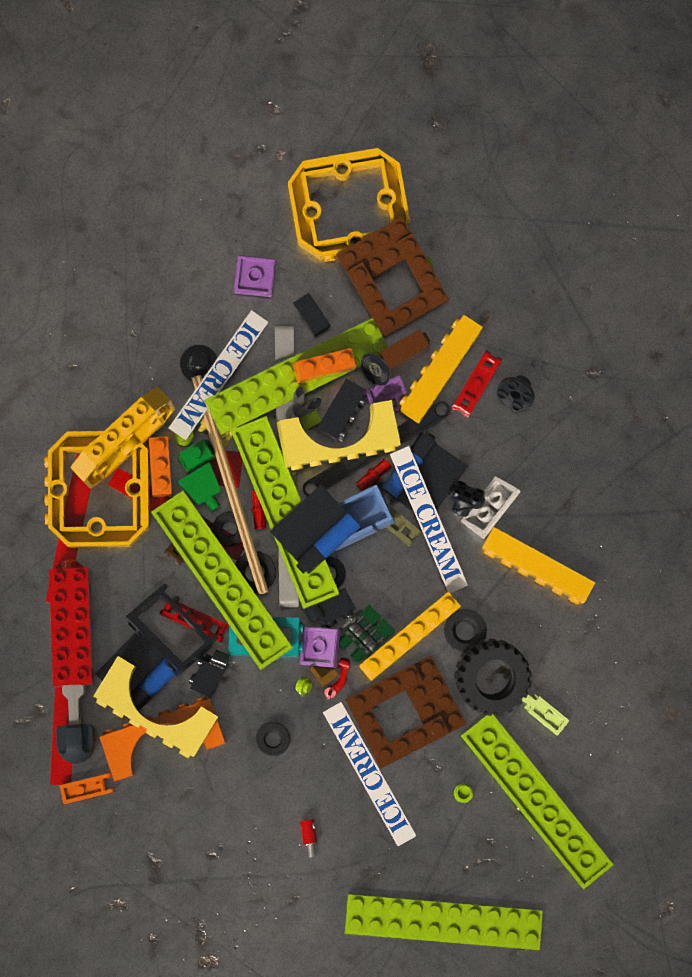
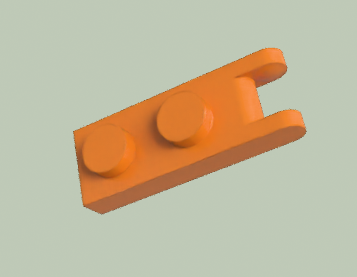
M111 773L59 785L63 804L115 792L114 788L107 790L104 778L112 777Z

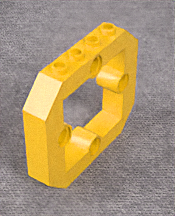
M378 148L302 161L288 181L298 245L319 260L330 262L336 260V254L350 247L353 239L362 240L374 233L362 234L361 232L354 231L346 237L317 241L314 223H317L321 218V207L317 202L310 201L306 180L334 175L336 179L345 181L351 177L352 172L378 167L381 170L384 189H381L377 195L378 207L388 211L390 223L402 216L409 227L410 217L400 163ZM340 166H345L348 170L345 173H340L337 169ZM389 196L392 200L389 203H384L381 198ZM309 209H315L317 211V214L315 216H309L307 214V211Z
M158 386L140 397L83 450L70 468L91 489L106 479L163 426L175 411L172 401Z
M67 431L48 450V456H45V467H48V475H45V486H48V494H45V506L48 505V513H45V525H48V528L69 548L131 547L150 528L149 450L143 444L132 454L133 478L128 480L125 485L127 494L133 498V526H107L103 519L94 517L88 521L87 527H66L65 506L69 487L66 484L65 453H82L104 431ZM139 484L141 487L140 491L132 493L130 490L132 485ZM58 485H62L64 488L60 495L54 493V488ZM95 523L102 524L100 532H93L92 528Z

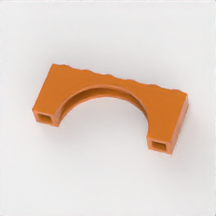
M202 697L195 700L196 704L188 706V703L177 706L176 711L170 712L168 709L159 712V716L153 719L151 716L145 718L159 725L169 723L180 724L193 717L201 707L215 715L216 712L212 700ZM218 720L204 741L207 750L226 743ZM131 723L121 725V730L109 729L103 732V736H100L114 781L134 775L132 766L133 753L137 743L147 731L145 727L140 725L137 728Z

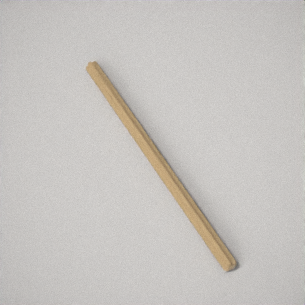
M201 375L192 378L195 390L203 380ZM207 409L203 417L259 595L268 592V588L220 433Z

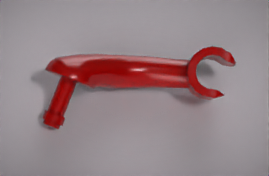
M340 658L338 668H341L340 677L336 683L325 689L324 694L327 699L333 698L345 686L350 666L349 659Z

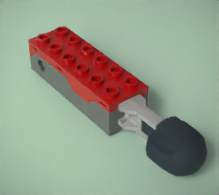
M63 560L56 569H49L53 686L62 687V694L68 699L69 725L59 726L56 729V746L62 759L69 763L77 764L90 758L95 748V727L93 725L81 724L80 700L86 694V686H95L91 570L88 567L85 568L77 560Z

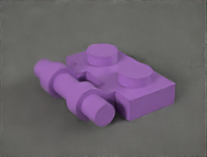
M400 376L390 379L386 385H375L366 389V396H368L370 405L395 399L396 405H393L394 413L400 412L402 407L400 405L401 396L407 394Z

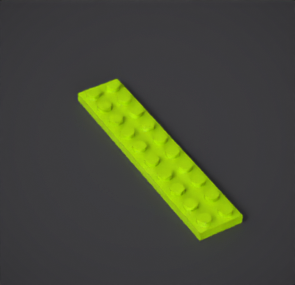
M373 318L205 399L204 402L220 434L223 435L292 401L294 392L299 386L303 389L304 394L351 372L347 371L297 384L292 366L296 361L351 348L356 367L353 369L355 370L361 367V359L365 354L372 353L380 356V352L388 348Z
M267 416L233 429L231 433L272 530L302 501L290 472L285 467L283 455ZM275 538L303 609L339 595L326 560L310 574L307 572L303 574L296 567L298 562Z
M181 491L151 512L260 670L293 649L184 491Z
M493 714L492 716L486 715L461 735L462 739L583 890L613 866V863Z
M348 894L345 934L540 950L543 910Z

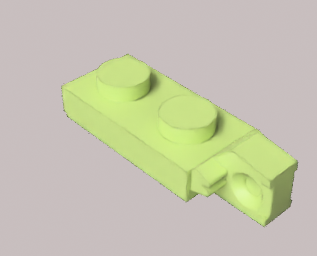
M534 694L532 697L528 695L527 698H522V701L526 703L524 708L556 736L559 735L569 722L566 717L540 696L538 697Z

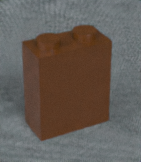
M419 329L382 350L379 357L385 361L391 374L429 351V343L431 341L426 332L422 333Z

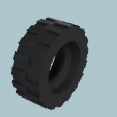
M256 551L260 565L264 568V578L269 589L276 578L275 564L267 554ZM244 553L235 562V566L254 593H258L255 582L250 581L245 575L249 562L246 553Z
M470 609L454 612L448 618L444 627L447 643L453 649L460 652H468L470 645L473 644L475 646L479 644L478 641L485 640L487 636L486 622L483 620V617ZM468 621L474 625L475 634L470 640H462L457 636L456 627L459 623Z

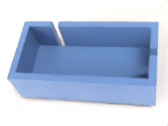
M375 485L339 503L359 524L360 528L334 552L377 532V527L382 530L396 523L379 486Z

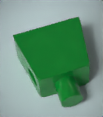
M203 439L180 452L177 459L186 475H189L216 459L209 440Z
M209 462L178 481L180 486L198 506L206 503L211 512L221 506L216 496L222 492Z

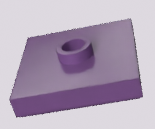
M238 255L234 293L272 297L276 259Z
M303 626V646L300 655V665L337 668L341 629Z

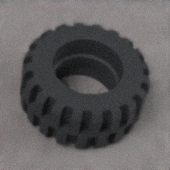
M504 640L478 641L479 644L475 646L473 644L468 647L470 650L467 653L463 652L461 661L457 662L456 667L458 669L455 672L456 687L465 702L479 713L483 712L489 716H492V714L500 716L505 711L510 713L514 711L513 707L516 705L519 707L522 704V698H527L529 694L527 689L531 688L532 684L530 681L532 673L528 667L529 663L516 647ZM491 660L503 661L510 669V680L507 686L495 694L482 692L476 684V675L480 667Z

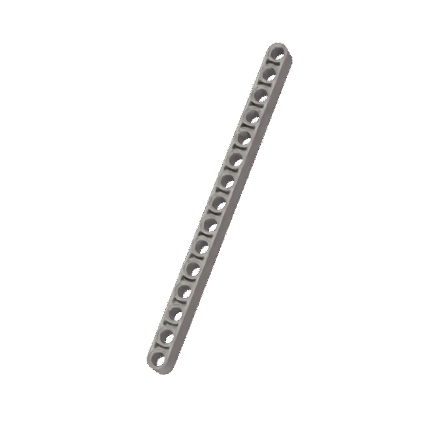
M294 324L275 325V365L295 356ZM293 400L276 408L277 443L282 455L277 422L292 417L294 414ZM290 467L288 470L297 489V470H292ZM278 548L280 608L299 607V596Z

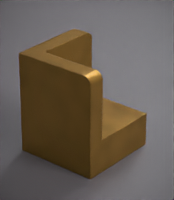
M311 666L309 668L323 687L339 676L335 669L331 667Z

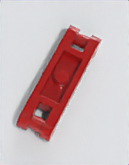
M486 350L456 399L452 409L459 410L464 413V416L469 417L503 359L492 356L491 352ZM486 361L493 364L491 368L484 365ZM464 398L470 401L468 406L462 404Z
M164 601L166 604L163 610H160L159 615L192 629L177 612L175 615L171 614L172 607ZM180 602L176 603L184 612L191 609L193 613L189 617L198 626L204 622L206 627L203 631L210 638L216 634L218 636L216 641L222 643L224 639L222 636L225 630L229 628L228 624ZM213 624L218 626L216 633L210 631Z

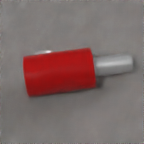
M314 819L300 821L303 845L307 844L309 858L316 857L314 843H317Z

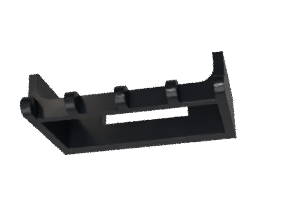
M163 584L126 615L125 624L137 636L142 634L165 657V665L179 677L212 648V644L218 639V636L215 634L210 638L203 631L206 624L203 622L198 626L189 617L193 611L189 609L184 612L176 604L180 598L175 596L171 599L164 592L168 586ZM161 597L206 642L183 663L138 618Z

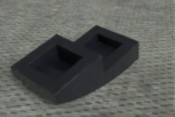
M309 293L293 302L294 307L314 336L331 327Z

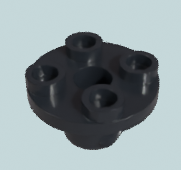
M193 345L186 349L181 356V371L190 381L197 375H201L203 379L217 360V356L211 348L205 345Z
M522 375L503 379L496 393V396L515 412L529 408L535 399V394L531 387L532 383L527 377Z
M457 481L448 490V495L455 501L452 511L458 516L466 517L471 509L482 508L486 501L484 497L485 492L479 488L474 489L463 481Z

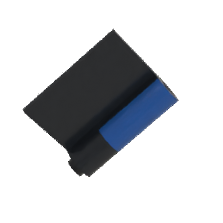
M426 431V433H420L410 447V450L437 511L447 497L450 486L456 484L468 468V465L439 446L435 441L436 437ZM395 468L381 488L414 512Z
M320 485L270 532L298 562L296 567L303 574L305 572L310 574L355 533L360 526L332 495Z
M134 634L95 673L103 681L118 656L134 665L136 669L132 675L130 687L131 697L138 711L175 676L165 665V657L142 634L139 636Z

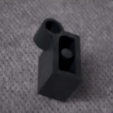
M343 588L339 590V595L309 606L304 611L311 623L319 621L322 627L330 628L337 624L336 620L343 616L346 619L353 615V610L356 607L346 589Z
M216 649L213 656L206 653L205 657H200L197 663L199 667L197 674L193 673L188 683L191 685L190 689L213 698L228 665L230 655Z

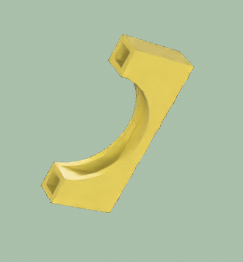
M392 400L373 403L369 406L370 421L365 434L357 443L345 448L333 449L314 442L304 432L298 417L278 421L277 427L285 467L298 470L302 469L303 465L310 464V467L322 465L321 462L329 460V463L340 462V458L343 457L352 460L359 458V454L366 453V456L377 455V451L384 450L385 453L396 451V448L401 443Z
M118 656L93 696L97 698L96 703L104 708L107 705L114 709L112 713L121 718L125 715L130 718L129 723L137 728L140 725L147 729L145 733L154 738L157 735L163 738L162 743L168 747H178L181 749L179 753L188 759L190 756L195 757L219 717L201 707L193 717L176 725H159L147 720L137 710L131 697V679L136 667Z

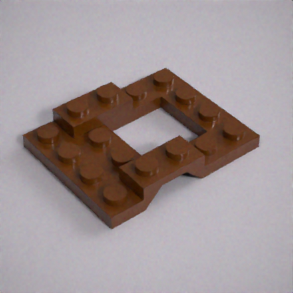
M402 216L336 254L383 337L449 300L428 259ZM405 260L423 292L390 311L372 278L400 261Z
M431 655L345 699L380 769L466 725ZM406 691L423 725L388 742L372 707Z

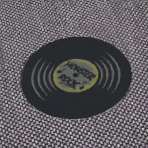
M372 353L365 354L362 357L361 368L366 378L376 385H386L390 380V370L385 361Z

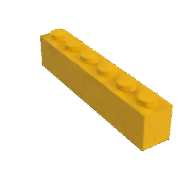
M465 315L461 319L457 318L451 327L454 329L452 333L445 335L441 341L443 346L440 350L436 349L431 356V359H433L431 364H426L420 374L423 376L421 379L414 381L410 387L412 392L409 396L405 395L400 402L402 406L400 412L418 424L483 328Z
M495 527L492 528L481 548L485 550V555L493 559L496 556L501 559L500 563L509 568L511 566L516 567L518 573L525 577H528V575L534 577V581L542 586L547 584L552 587L551 591L560 596L562 594L569 597L568 600L576 605L585 603L595 584L592 580Z
M447 592L360 664L359 668L370 681L374 680L461 606Z

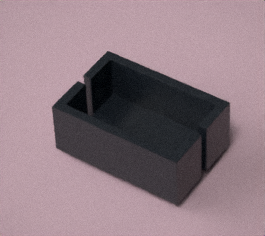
M346 378L318 425L317 433L336 444L339 441L343 442L348 434V425H353L358 417V408L362 409L367 402L366 389Z

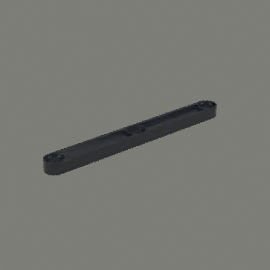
M444 401L435 403L429 408L419 424L409 419L397 426L401 445L446 419L450 414L449 404ZM444 405L447 408V413L439 415L436 412V408ZM382 450L380 454L366 456V453L359 454V458L348 460L346 457L307 480L303 485V493L306 497L310 495L306 492L308 484H314L317 488L322 485L328 490L387 453Z

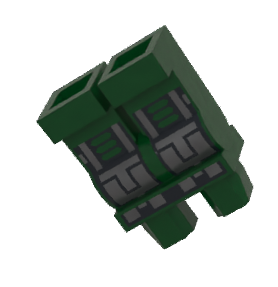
M370 605L364 609L354 623L347 627L339 641V646L343 650L351 643L357 648L350 655L356 663L365 657L368 658L395 632L384 619L370 632L368 631L381 618Z

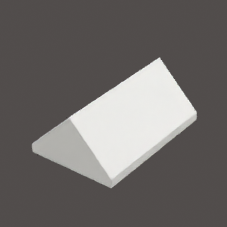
M496 476L484 490L486 500L484 506L480 509H471L469 515L461 520L464 525L483 539H485L521 492Z

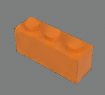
M348 348L296 361L292 366L297 384L351 371L356 367L352 349Z
M168 436L149 438L153 498L172 496Z

